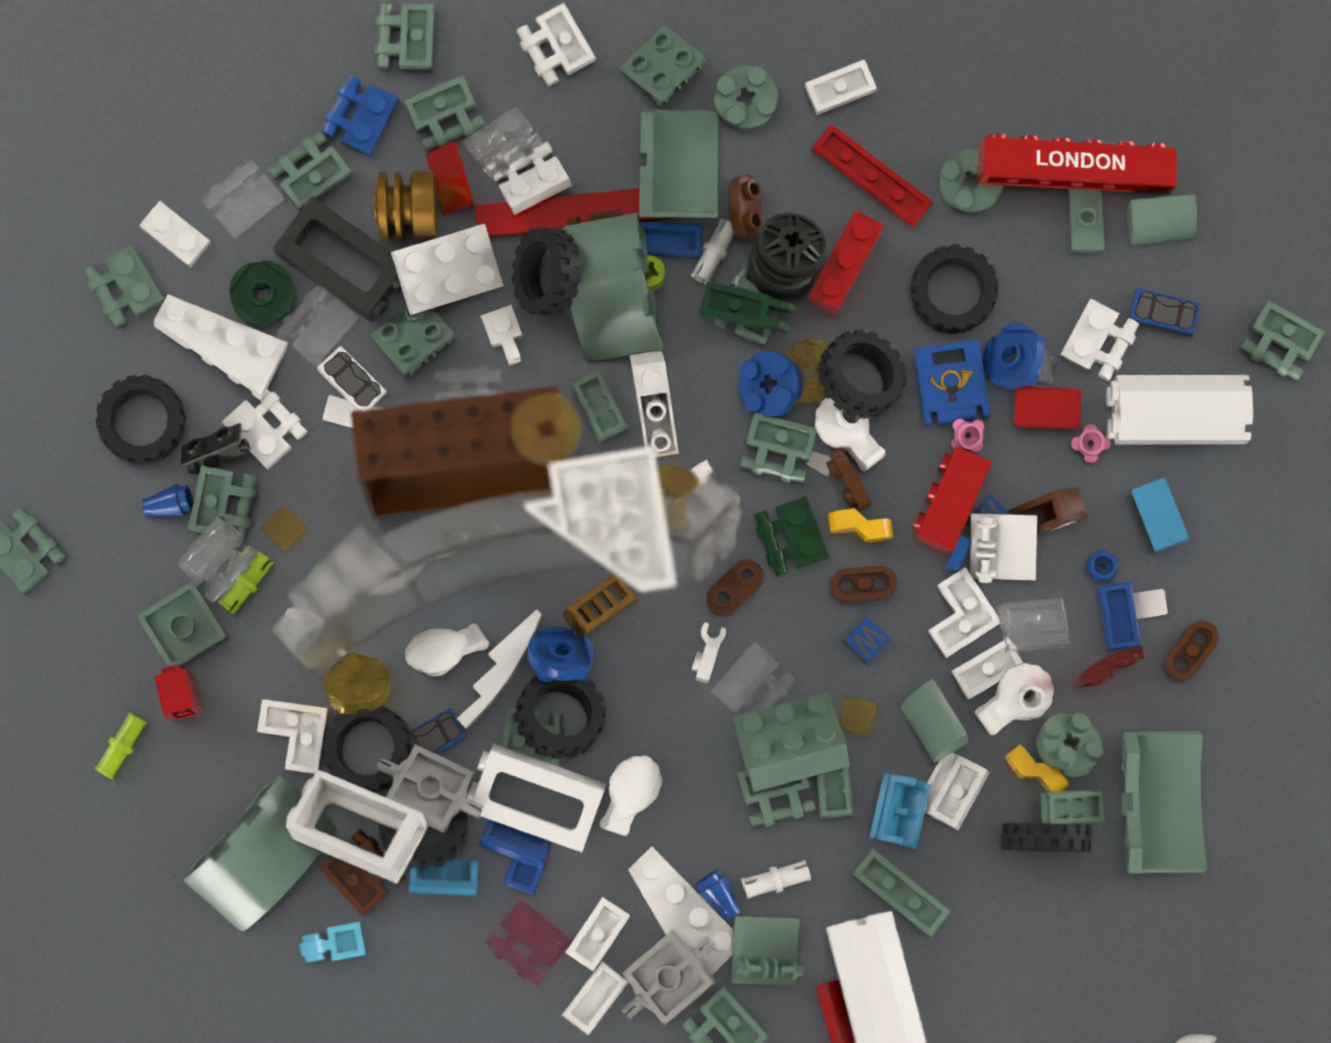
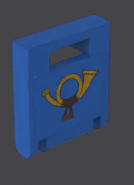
M979 340L915 348L913 350L925 427L932 426L931 412H936L937 425L953 423L956 419H963L964 421L976 420V406L981 407L982 418H990ZM962 350L963 362L933 365V353Z

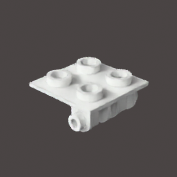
M971 513L970 575L972 578L979 579V582L990 583L992 579L1036 581L1037 515Z

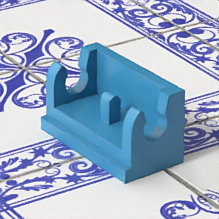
M1165 477L1131 490L1155 552H1161L1190 541Z
M884 773L869 838L885 844L917 849L931 784L916 781L917 779Z
M448 859L439 868L432 866L428 867L429 870H419V867L413 866L410 869L409 893L477 896L479 859H453L452 861Z

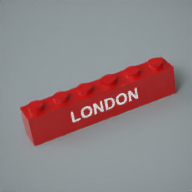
M994 133L984 137L978 146V184L1169 195L1177 186V148H1167V145L1164 143L1135 146V143L1131 141L1103 144V141L1099 139H1088L1084 143L1071 142V139L1066 137L1053 138L1052 141L1039 140V137L1034 135H1026L1020 137V139L1007 138L1005 134Z

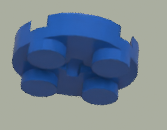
M1012 323L1005 325L1001 328L1003 332L997 338L992 336L985 347L983 354L984 370L989 373L990 380L1005 389L1012 390L1021 388L1024 385H1033L1038 380L1039 370L1043 363L1045 340L1033 329L1023 324ZM1017 349V358L1012 362L1009 360V357L1014 355Z
M764 351L754 355L750 360L745 361L741 365L739 391L744 406L748 411L759 413L766 417H778L787 414L794 408L792 406L795 404L796 399H800L803 392V376L796 362H792L787 355L781 352ZM769 376L777 381V386L772 387V393H769V390L765 388V382Z
M559 626L543 628L538 631L537 637L530 639L527 660L530 666L537 671V678L542 681H581L587 678L593 663L594 647L591 641L584 635L583 639L574 636V630Z

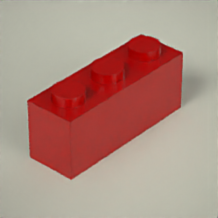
M857 210L854 211L809 293L808 303L837 317L882 234L883 224Z
M957 446L952 454L945 453L938 469L944 472L939 484L932 483L925 499L931 502L926 514L921 511L919 512L912 528L918 532L915 537L916 541L951 556L991 466V461Z

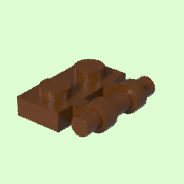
M361 829L351 837L359 848L382 858L384 857L383 852L377 847L379 843L373 837L369 838ZM330 855L318 866L362 916H365L388 895L387 891L380 885L385 878L376 874L371 875L368 871ZM402 874L398 883H392L398 886L406 877Z

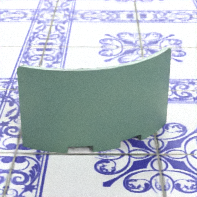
M641 109L640 156H647V166H640L639 217L717 218V111Z
M638 213L563 227V230L567 231L566 234H571L574 238L573 243L577 244L579 248L578 258H581L582 267L579 268L581 282L577 284L578 293L576 298L573 297L571 300V311L586 360L588 362H595L663 349V324L658 313L653 289L647 290L644 273L649 272L646 233Z
M1200 731L1123 732L1121 770L1124 771L1125 791H1121L1122 817H1126V835L1123 838L1127 873H1197L1207 871L1201 810L1203 735Z
M280 775L260 789L248 808L238 818L237 821L241 824L229 837L224 834L210 849L201 855L183 880L240 931H245L274 906L303 875L321 852L294 840L287 830V816L293 807H297L303 795ZM322 813L315 825V829L333 836L336 826Z

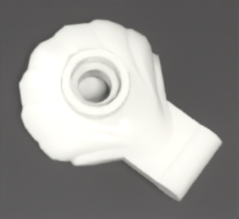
M825 398L815 412V428L824 443L835 449L842 448L843 451L849 452L857 462L858 467L862 471H867L886 455L885 450L869 434L868 418H860V415L850 416L846 414L847 411L843 408L841 410L833 405L835 402L831 398Z
M471 624L468 628L460 631L443 628L428 629L412 638L405 649L406 663L417 672L426 673L429 676H441L457 665L464 655L477 650L483 651L487 649L489 641L478 624Z
M1020 663L1007 669L999 681L996 696L975 710V714L990 735L997 734L1000 729L1014 719L1031 721L1032 719L1040 718L1053 701L1054 686L1050 674L1040 666L1029 665L1028 663Z
M632 756L618 764L609 780L611 803L605 816L600 821L602 829L626 836L630 831V825L636 813L645 810L658 797L662 785V775L660 774L658 764L648 756Z

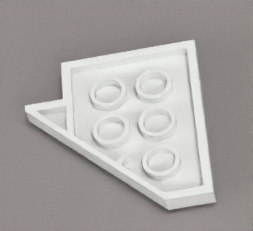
M653 447L549 463L554 498L524 503L527 512L640 592L676 587Z

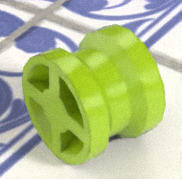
M647 255L650 268L649 272L644 273L647 290L653 289L654 292L661 288L664 283L665 267L659 258Z

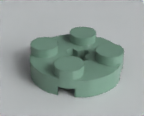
M738 66L728 70L718 79L714 92V108L718 113V117L726 125L729 124L740 131H753L765 126L775 113L778 103V91L775 82L766 74L764 69L758 66ZM742 91H747L748 94L752 93L754 95V98L751 99V105L745 106L744 102L737 101Z
M978 148L959 150L952 154L941 168L938 183L941 196L953 209L965 211L967 214L982 213L995 204L1002 193L1003 185L978 184L977 181V188L972 189L970 185L964 186L962 181L966 179V174L971 173L973 176H978Z
M1061 713L1051 716L1041 727L1036 740L1038 753L1045 764L1052 769L1056 766L1064 770L1063 775L1069 777H1080L1090 773L1104 754V747L1099 733L1091 725L1090 719L1082 713L1074 715ZM1066 740L1072 742L1075 745V750L1071 746H1065L1064 742Z

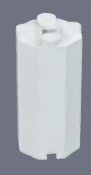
M1117 375L1114 381H1111L1110 387L1106 389L1107 407H1112L1111 419L1107 420V438L1114 439L1115 445L1247 444L1251 439V432H1245V426L1252 425L1253 422L1252 387L1245 386L1250 381L1249 375Z
M892 911L827 927L826 931L855 1043H926Z

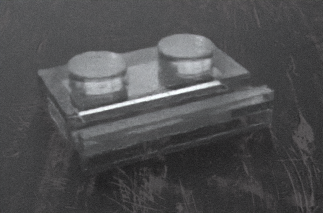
M1063 598L1007 602L997 606L1002 637L1005 638V653L1062 648L1071 644L1067 634L1068 623Z

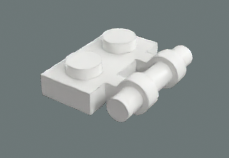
M564 3L536 18V22L541 30L532 34L528 25H524L516 31L522 40L520 42L522 49L525 53L528 52L536 65L534 69L537 75L543 77L547 86H552L559 81L554 72L555 68L562 66L568 76L596 61L592 50ZM548 41L554 52V55L546 58L540 48V45Z
M548 142L537 147L534 144L526 148L525 153L511 160L508 157L500 161V166L490 170L495 182L505 177L508 178V181L498 186L514 215L572 186L567 173L556 156L545 162L542 159L553 153ZM530 164L534 165V168L520 175L516 172Z
M1090 298L1059 357L1087 372L1095 361L1103 365L1098 376L1106 381H1110L1114 371H1119L1123 363L1121 358L1128 346H1132L1136 339L1134 333L1139 323L1128 318L1123 328L1113 325L1119 313ZM1107 336L1116 340L1109 354L1100 350Z
M268 389L262 400H260V405L255 409L245 400L222 421L228 427L241 423V439L246 438L248 440L250 453L267 470L292 449L283 439L291 432L297 440H300L307 433V430L300 424L301 419L294 412L290 413L280 403L281 398L274 391L270 392ZM270 411L281 422L276 429L264 419Z

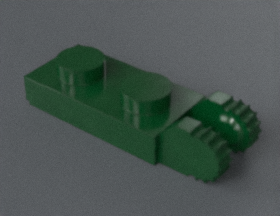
M708 281L699 315L762 330L766 328L771 331L789 333L790 324L781 320L766 318L768 308L784 314H793L795 305L772 299L770 295Z

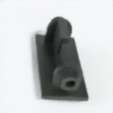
M241 423L231 427H222L214 434L189 441L186 445L182 446L180 466H186L190 474L196 473L199 475L201 466L211 468L219 466V460L216 455H220L225 463L245 456L246 451L250 450V445L246 438L241 439Z

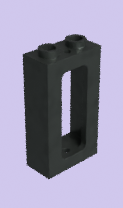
M313 196L310 197L273 247L278 257L368 321H371L374 315L377 317L381 316L389 304V300H387L394 289L399 291L402 288L391 252ZM317 221L383 267L382 275L369 291H361L299 247Z

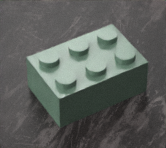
M829 691L733 717L738 744L753 792L850 766L846 741Z

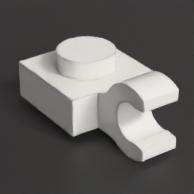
M512 305L481 315L492 349L502 345L509 366L522 362L515 340L523 338Z
M707 622L701 628V638L706 645L704 652L697 651L692 666V671L697 672L696 681L706 684L709 683L720 644L726 636V628L722 627L718 637H709L707 634L709 623Z

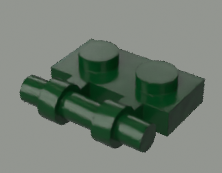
M806 496L776 506L775 510L779 520L770 522L766 511H761L754 515L758 525L755 528L759 538H763L768 555H766L768 564L773 565L776 576L789 572L785 560L794 558L797 569L829 559ZM783 530L789 545L788 548L780 549L775 536L776 532Z

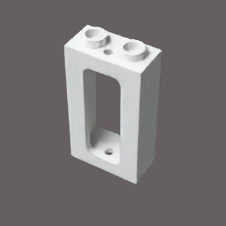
M493 744L490 752L483 751L477 767L483 773L479 783L472 782L467 796L468 799L484 806L480 816L582 852L606 783L497 744ZM504 772L581 800L584 803V808L577 827L568 829L493 802L489 797V793L496 774Z
M318 769L314 777L305 783L301 800L297 807H293L290 810L286 820V828L294 840L394 883H398L428 828V824L421 812ZM332 803L397 830L384 857L382 858L316 830L315 825L325 807Z

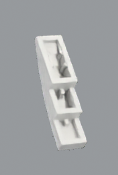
M537 609L488 653L495 666L472 686L480 697L457 718L458 722L467 731L493 705L511 681L527 654L529 641L531 638H534L542 619L541 613Z

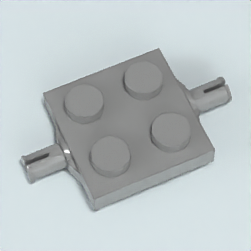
M416 744L408 758L400 765L381 757L380 762L376 766V770L393 777V784L386 798L421 812L429 826L445 833L452 818L460 810L477 819L483 811V805L466 798L467 790L474 779L475 773Z
M675 930L669 932L622 973L633 986L636 995L631 1002L622 1008L623 1012L626 1013L636 1006L626 1016L632 1019L639 1011L646 1007L655 1013L663 1025L668 1024L717 982L705 968L702 960L706 954L716 947L714 942L702 949L711 941L706 936L692 948L683 941Z

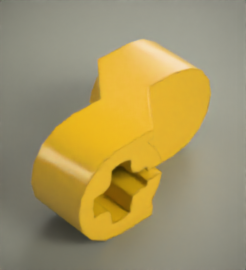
M855 508L828 513L830 533L855 532L867 544L894 538L891 519L867 520Z
M1019 744L1005 755V759L1010 767L1022 780L1024 778L1038 779L1047 792L1064 791L1069 787L1068 781L1058 767L1054 766L1052 769L1045 763H1036L1022 745Z

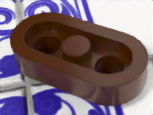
M748 174L733 178L729 184L731 226L734 234L740 240L758 237L763 225L760 201L761 189L758 182Z
M842 448L829 453L830 461L826 462L827 468L834 480L840 478L845 488L841 493L850 509L856 507L860 512L871 506L867 492Z
M749 559L737 562L709 589L707 594L709 609L718 616H728L735 612L760 588L763 582L761 566ZM744 570H749L753 573V579L744 581L741 578V573ZM727 593L730 597L729 602L726 604L719 603L717 600L718 594Z
M886 566L844 568L834 574L830 588L833 596L842 602L883 600L893 594L896 589L897 579L894 572ZM877 578L883 579L886 583L885 588H875L874 580ZM843 581H850L853 589L849 592L843 591L841 588Z
M1197 621L1187 628L1165 659V669L1171 678L1185 681L1197 673L1218 644L1219 633L1216 627L1208 621ZM1196 633L1205 635V644L1196 642ZM1177 659L1185 660L1187 664L1185 670H1179L1176 667Z

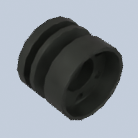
M782 213L768 219L761 228L756 244L748 258L747 271L751 282L760 292L770 295L771 298L788 300L806 293L825 256L826 241L823 232L815 222L800 214Z

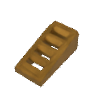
M614 574L566 607L563 617L578 637L583 639V635L588 637L634 602L637 597L626 582ZM613 586L623 600L618 602L608 588ZM600 594H602V596L611 606L609 610L599 599L598 596ZM591 602L600 616L596 617L587 604ZM579 610H580L581 613L584 615V617L587 619V621L589 622V624H587V623L584 621V619L581 617V615L578 613Z

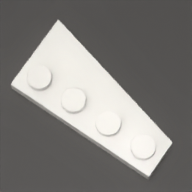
M167 295L154 319V327L184 348H191L202 356L204 362L210 366L215 365L228 374L230 380L238 385L241 383L252 391V395L259 400H262L287 350L288 342L171 295Z
M653 847L628 869L665 935L675 930L683 941L692 948L706 936L711 941L702 949L714 942L716 947L702 958L705 968L713 975L733 955L734 930Z

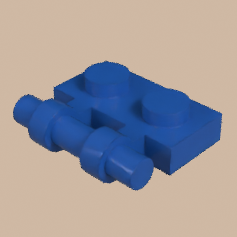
M349 75L345 85H341L337 92L339 97L332 111L328 110L324 118L326 123L321 133L333 138L337 128L345 131L341 140L343 145L372 157L399 102V98L370 84L365 94L362 95L356 92L361 80ZM350 103L358 106L351 121L343 117Z

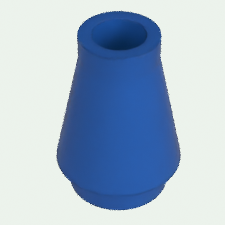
M175 484L151 497L142 499V507L147 518L153 516H185L188 511H192L193 498L187 485L180 486Z
M718 869L710 872L696 883L700 890L698 894L725 921L741 911L726 875H721Z

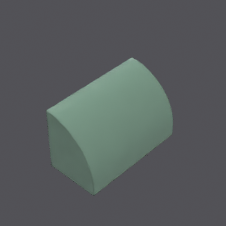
M1195 194L1130 200L1126 207L1131 245L1196 238L1197 206Z
M934 679L915 690L902 703L901 710L934 763L968 744L967 732Z

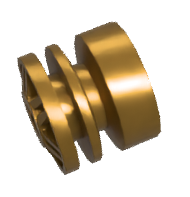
M434 170L412 171L410 186L403 185L400 171L394 172V186H389L387 172H378L377 184L374 190V217L380 232L381 241L390 240V225H395L397 240L403 239L405 225H412L415 239L437 238V196Z

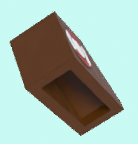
M1078 487L1055 490L1009 510L1014 515H1037V536L1065 528L1088 518Z

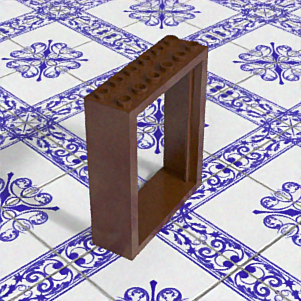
M558 386L350 412L358 478L372 518L553 495L549 463L567 461V448Z

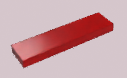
M830 124L811 148L814 154L912 229L933 204L931 199L833 124Z

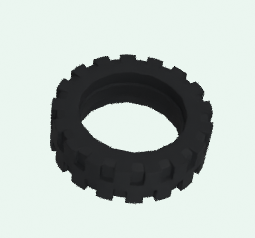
M544 227L530 229L528 235H523L521 238V245L516 247L514 253L516 254V259L512 262V269H514L512 285H515L514 295L516 299L520 300V307L527 309L526 312L529 314L549 316L563 314L565 312L564 309H569L572 305V298L577 296V284L581 282L579 268L582 267L581 258H578L579 248L577 244L573 243L574 238L572 235L566 234L567 231L563 229ZM549 249L553 261V276L551 285L547 293L544 294L540 284V266L546 250Z
M951 244L950 247H938L935 251L926 254L915 269L910 290L914 310L916 313H919L922 317L921 320L925 324H930L937 331H949V334L971 331L986 320L995 305L998 296V279L995 276V269L987 262V258L982 253L979 255L974 252L975 249L966 246L964 248L960 247L959 244ZM946 264H961L970 268L977 275L981 284V297L978 304L969 312L961 315H949L938 310L931 303L927 293V283L931 274L938 267Z
M857 329L853 333L846 331L840 337L835 338L821 354L820 358L822 360L818 363L817 371L820 372L818 377L819 384L824 386L825 396L835 402L833 405L839 410L843 408L847 411L846 414L850 416L860 415V418L866 419L871 415H874V417L880 416L901 397L904 392L902 388L907 382V376H904L906 368L904 362L901 363L899 360V352L889 346L891 343L885 338L881 340L878 338V334L871 331L869 333H864V330ZM856 353L865 356L876 365L883 380V391L881 394L868 395L859 392L849 384L843 375L840 365L843 354Z
M130 375L123 381H116L112 384L113 387L109 391L106 390L103 393V399L101 403H98L96 409L98 413L96 427L103 443L118 458L133 464H151L159 458L164 459L167 457L172 449L175 450L179 445V439L185 431L184 423L186 416L180 399L164 381L152 378L149 375L138 377ZM138 393L150 394L158 398L165 405L168 414L167 427L163 435L155 442L145 446H135L123 441L117 435L114 426V415L119 404L127 397Z
M535 675L530 683L525 685L516 704L515 722L519 724L517 727L520 736L524 735L526 738L525 743L530 748L535 747L538 749L537 753L540 755H552L553 759H561L562 756H567L568 759L574 758L579 752L583 754L589 750L591 745L596 742L605 724L606 706L602 705L603 696L601 692L597 693L595 690L596 685L591 680L588 682L585 679L581 681L553 680L545 682ZM550 692L569 694L578 700L584 708L587 718L586 726L576 735L560 736L552 734L543 728L536 719L534 712L536 700L543 694Z
M358 703L357 706L346 707L343 709L344 712L342 714H337L331 720L333 723L324 732L326 738L325 742H322V752H324L325 756L323 758L325 766L329 768L331 775L373 793L391 788L393 777L379 771L371 775H360L347 767L342 757L344 738L352 727L361 722L375 721L381 723L388 728L393 737L394 750L390 761L400 765L408 758L413 749L410 730L406 727V723L401 717L382 705Z
M460 810L452 818L450 831L443 840L430 846H418L407 868L412 869L414 866L419 867V870H429L428 867L435 866V868L443 866L444 862L448 859L452 861L457 856V851L459 849L462 850L465 844V837L468 833L467 813ZM379 823L380 839L382 840L384 850L387 851L396 835V830Z
M1003 823L1002 849L1091 851V825Z

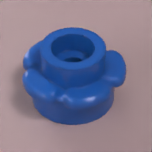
M1100 550L1095 552L1093 557L1088 558L1086 569L1090 572V578L1095 582H1110L1117 575L1116 569L1119 567V564L1114 555ZM1100 564H1104V565H1105V569H1104V570H1101V569L1099 568V565H1100Z

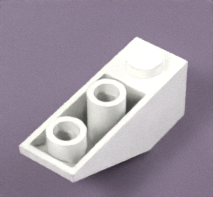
M662 350L630 355L645 448L653 447L655 457L679 454L666 365Z

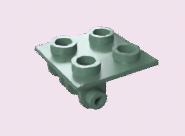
M663 25L619 70L651 95L650 99L657 106H660L662 103L666 104L668 102V99L675 93L674 89L680 91L682 89L680 84H687L689 82L688 79L702 69L701 65L706 57L667 26Z
M407 305L369 334L395 364L403 377L408 374L412 376L413 372L422 366V361L427 364L429 362L427 357L432 355L435 358L437 356L435 351L439 352L447 345L450 346L452 344L451 340L455 338V333L433 309L410 315Z
M734 916L731 983L797 986V976H802L803 964L798 963L799 918Z

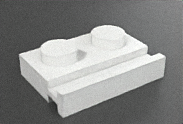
M954 753L940 759L927 782L931 786L925 813L959 830L990 772Z

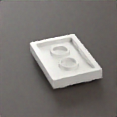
M485 224L391 252L410 315L503 286Z

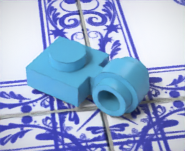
M360 922L327 928L329 940L322 939L321 933L301 936L302 943L299 944L301 957H305L306 963L326 959L325 952H328V950H331L332 961L366 955Z

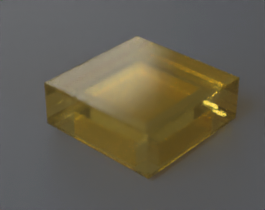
M283 505L261 530L286 552L308 528Z
M845 696L839 720L841 729L870 736L878 703Z

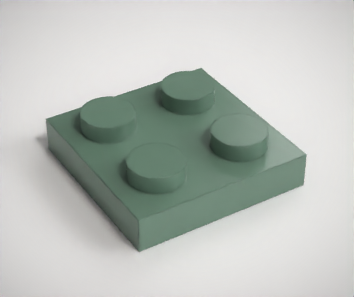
M190 581L136 615V618L167 667L172 665H181L182 667L228 638L193 581Z

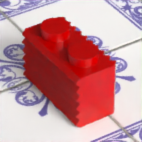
M181 665L168 666L161 669L162 674L154 676L164 716L174 721L201 714L203 709L200 708L202 703L198 701L200 697L197 695L198 690L195 688L197 685L194 682L195 677L186 671L185 668H181Z

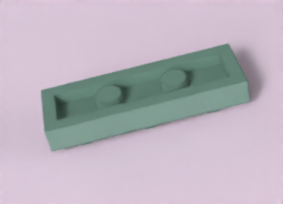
M874 849L868 853L852 874L854 878L929 938H931L951 912Z

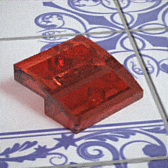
M1143 646L1118 651L1096 662L1072 682L1073 689L1106 684L1114 677L1113 669L1136 666L1145 659Z

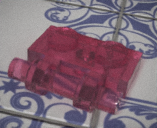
M521 899L500 924L510 933L509 936L503 941L493 933L486 941V944L495 951L494 955L500 960L504 958L518 970L517 974L524 980L528 978L535 985H538L545 975L536 968L537 964L542 959L550 967H553L573 941ZM518 940L534 952L528 960L513 949Z

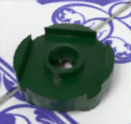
M262 260V262L245 264L234 274L231 280L230 300L237 315L249 324L263 327L273 326L284 319L294 305L296 290L291 277L281 265L275 262ZM265 285L268 286L270 297L267 300H256L255 288L262 289Z

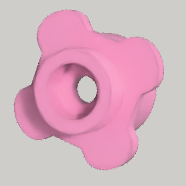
M956 419L952 424V428L955 430L954 439L951 441L952 448L955 449L957 446L962 449H971L973 452L980 451L983 447V422L980 420L965 422L963 419ZM967 432L970 433V438L965 437Z
M1088 424L1084 427V432L1079 437L1072 439L1071 447L1073 450L1081 452L1086 462L1094 463L1098 460V455L1103 450L1109 449L1110 439L1104 437L1095 425ZM1088 441H1093L1094 445L1090 447Z

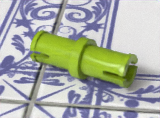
M259 551L255 553L256 555L242 573H237L233 577L235 582L217 602L219 606L233 616L249 594H254L257 591L256 585L270 567L274 565L267 556Z
M128 712V716L115 737L111 736L108 740L110 745L98 765L94 768L112 780L127 754L131 755L134 751L132 746L147 724L145 720L131 712Z

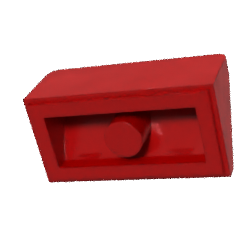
M456 141L427 153L426 158L429 168L435 172L436 191L443 215L474 207L473 197Z
M1023 386L1015 389L1014 425L1017 427L1079 428L1081 419V388Z
M839 980L817 985L816 990L830 1042L855 1043Z

